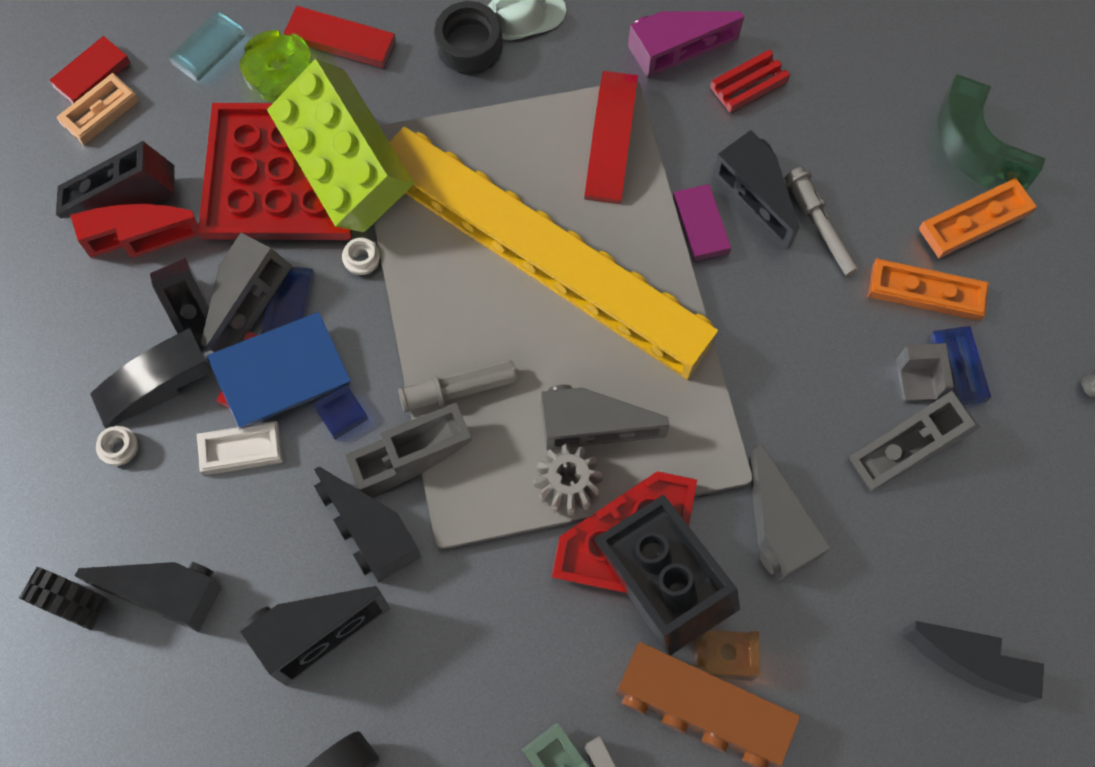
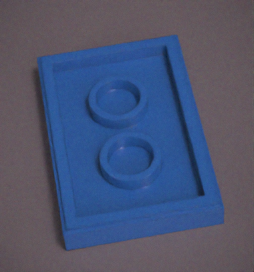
M319 312L207 355L209 364L239 430L348 386L351 383Z

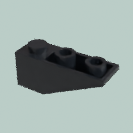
M320 466L314 469L321 482L313 486L325 507L331 503L336 507L340 516L333 519L345 541L353 537L360 550L355 552L353 556L365 576L373 572L379 583L421 558L416 543L397 512Z

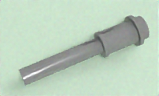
M804 167L792 170L784 177L787 190L792 191L805 217L811 216L845 276L852 275L859 268L823 208L826 206V203L822 200L811 181V172L805 171Z

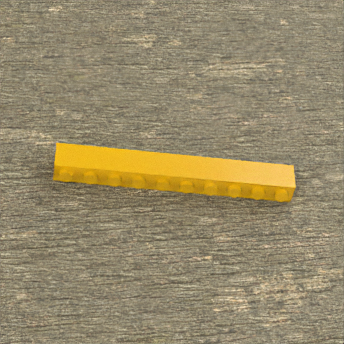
M403 126L390 141V144L415 183L405 193L406 195L684 379L688 380L714 345L719 330L714 328L708 318L701 314L691 313L682 307L673 295L666 292L660 293L651 287L642 275L633 271L628 272L620 267L611 255L604 251L597 252L585 244V241L577 233L570 230L566 232L554 224L551 217L543 211H534L523 204L521 198L514 192L509 190L503 191L494 185L491 179L483 172L472 171L463 165L462 161L452 152H443L435 147L424 134L420 132L415 134Z

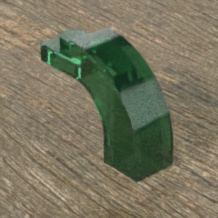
M956 74L944 96L938 115L939 137L945 152L957 168L979 184L989 188L996 177L1006 182L1016 178L1022 187L1028 189L1042 171L1046 158L1010 146L996 138L987 127L983 112L991 86Z

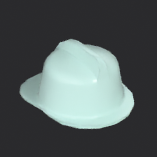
M492 0L488 5L499 18L503 40L508 41L522 39L555 29L564 21L566 14L564 0Z

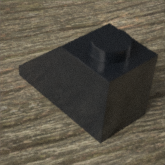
M183 258L151 272L152 287L177 334L190 328L199 341L200 346L203 347L201 340L209 311V303L187 259Z

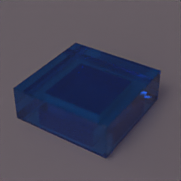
M347 384L312 404L334 440L368 420L366 412Z

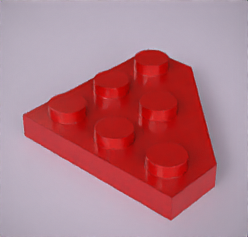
M657 471L559 536L551 578L627 593L596 545L594 538L662 495L666 496L689 526L698 479Z

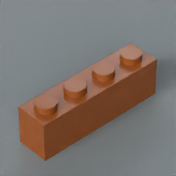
M640 641L632 654L615 694L623 698L621 704L636 713L645 715L646 711L649 710L662 716L661 723L674 731L685 734L688 728L703 735L701 742L712 749L725 753L728 747L743 754L741 761L751 767L782 766L800 719V715Z

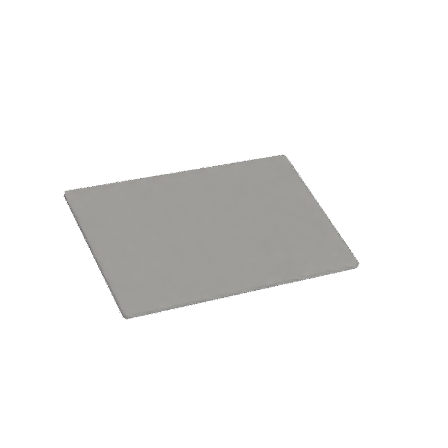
M638 81L621 204L584 199L600 86L379 125L389 142L403 126L415 134L417 132L424 134L435 147L443 152H452L462 161L463 165L472 171L483 172L491 179L494 185L503 191L509 190L514 192L521 198L523 204L534 211H543L551 217L554 224L566 232L570 230L577 233L585 241V244L597 252L604 251L608 253L620 267L628 272L633 271L642 275L648 284L660 293L666 292L673 295L682 307L693 314H701L707 318L641 85ZM404 194L374 222L405 387L430 381L434 375L437 378H442L507 360L513 361L517 371V381L515 383L444 401L443 406H439L436 403L410 410L412 421L457 402L472 438V441L454 454L422 472L434 541L439 549H448L585 520L657 471L698 479L695 496L746 486L751 482V469L715 344L690 378L686 380L408 195ZM563 384L570 385L572 388L582 387L667 416L670 425L664 438L583 446L585 448L583 460L596 457L598 465L594 470L603 472V481L596 484L601 489V494L599 498L589 497L591 506L588 510H584L576 503L575 514L568 515L567 505L562 504L560 510L554 513L551 511L553 499L543 503L539 501L538 495L542 489L533 486V478L540 475L536 471V464L538 461L548 462L546 458L548 450H546L541 410L542 391H548L552 386ZM579 447L570 448V454L575 455ZM554 449L553 451L560 456L562 449ZM566 474V479L562 476L561 483L563 485L570 486L571 481L575 482V476L572 474Z

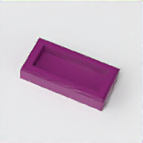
M706 184L675 191L673 201L693 261L697 262L730 254L731 245L710 185Z

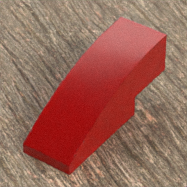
M152 204L115 205L70 215L77 241L90 258L122 247L130 258H134L199 236V223L193 211L172 206Z

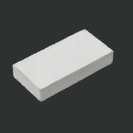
M277 421L255 424L241 430L236 427L197 434L199 468L203 476L283 463L280 427Z

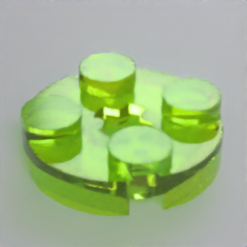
M269 30L251 38L244 47L245 53L242 56V60L240 58L239 61L243 79L253 92L260 94L266 101H276L313 62L308 45L296 34L291 33V37L289 35H281L280 30ZM275 59L279 63L285 61L280 68H271V61Z

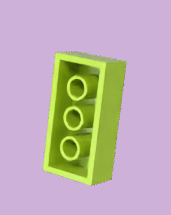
M315 58L267 109L335 227L365 232L415 184L344 69Z

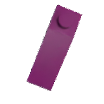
M661 11L652 16H643L633 24H630L628 47L647 78L739 39L744 15L741 11Z

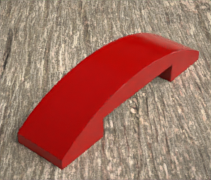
M602 71L586 179L585 200L621 204L638 75Z

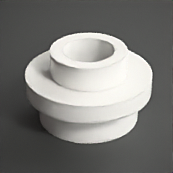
M355 238L345 246L342 252V260L349 272L356 275H366L378 267L380 252L374 242L366 238ZM359 255L368 256L364 261H356Z
M123 426L105 429L100 433L96 442L97 455L103 462L111 466H120L128 463L138 450L137 437L130 429ZM124 442V447L119 452L114 453L112 451L116 443Z

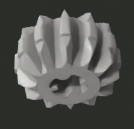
M566 443L562 445L560 456L555 451L549 449L546 452L548 462L538 461L536 464V471L540 475L533 478V486L542 489L538 495L541 503L553 499L551 511L554 513L560 510L562 504L567 505L568 515L575 514L576 503L584 510H588L591 506L589 497L599 498L601 494V489L596 484L603 481V472L594 470L598 465L596 457L583 460L585 455V448L583 446L577 449L575 455L570 454L569 445ZM566 474H572L575 476V482L571 481L570 486L563 485L561 483L562 476L566 479Z

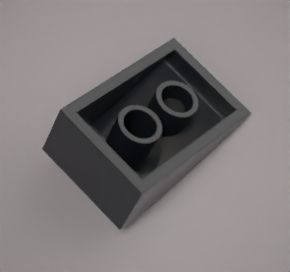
M665 495L660 496L594 538L596 545L642 618L670 656L740 610L737 587Z
M371 586L277 604L272 609L269 606L264 607L248 619L247 623L249 625L240 632L269 675L287 686L391 608L378 587Z

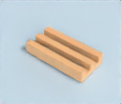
M112 73L59 114L57 119L74 137H77L80 143L85 145L138 103L139 99L135 92ZM118 88L116 91H114L111 95H109L106 99L102 101L104 97H106L114 89ZM90 109V111H89L87 114H85V115H84L83 117H81L78 121H76L75 123H73L76 119H78L81 115H83L85 112H87V111Z

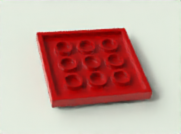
M212 103L198 234L201 239L236 240L239 234L243 233L254 240H352V230L335 227L268 113L267 109L273 103Z

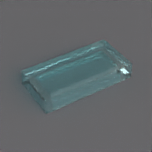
M217 10L169 56V59L175 67L196 82H199L246 36L244 29Z

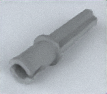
M507 360L442 378H437L434 375L430 381L403 388L399 387L398 393L404 413L436 403L439 406H443L444 401L515 383L517 381V371L513 361Z

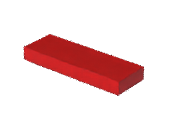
M297 5L283 32L285 41L384 69L396 42L395 33Z

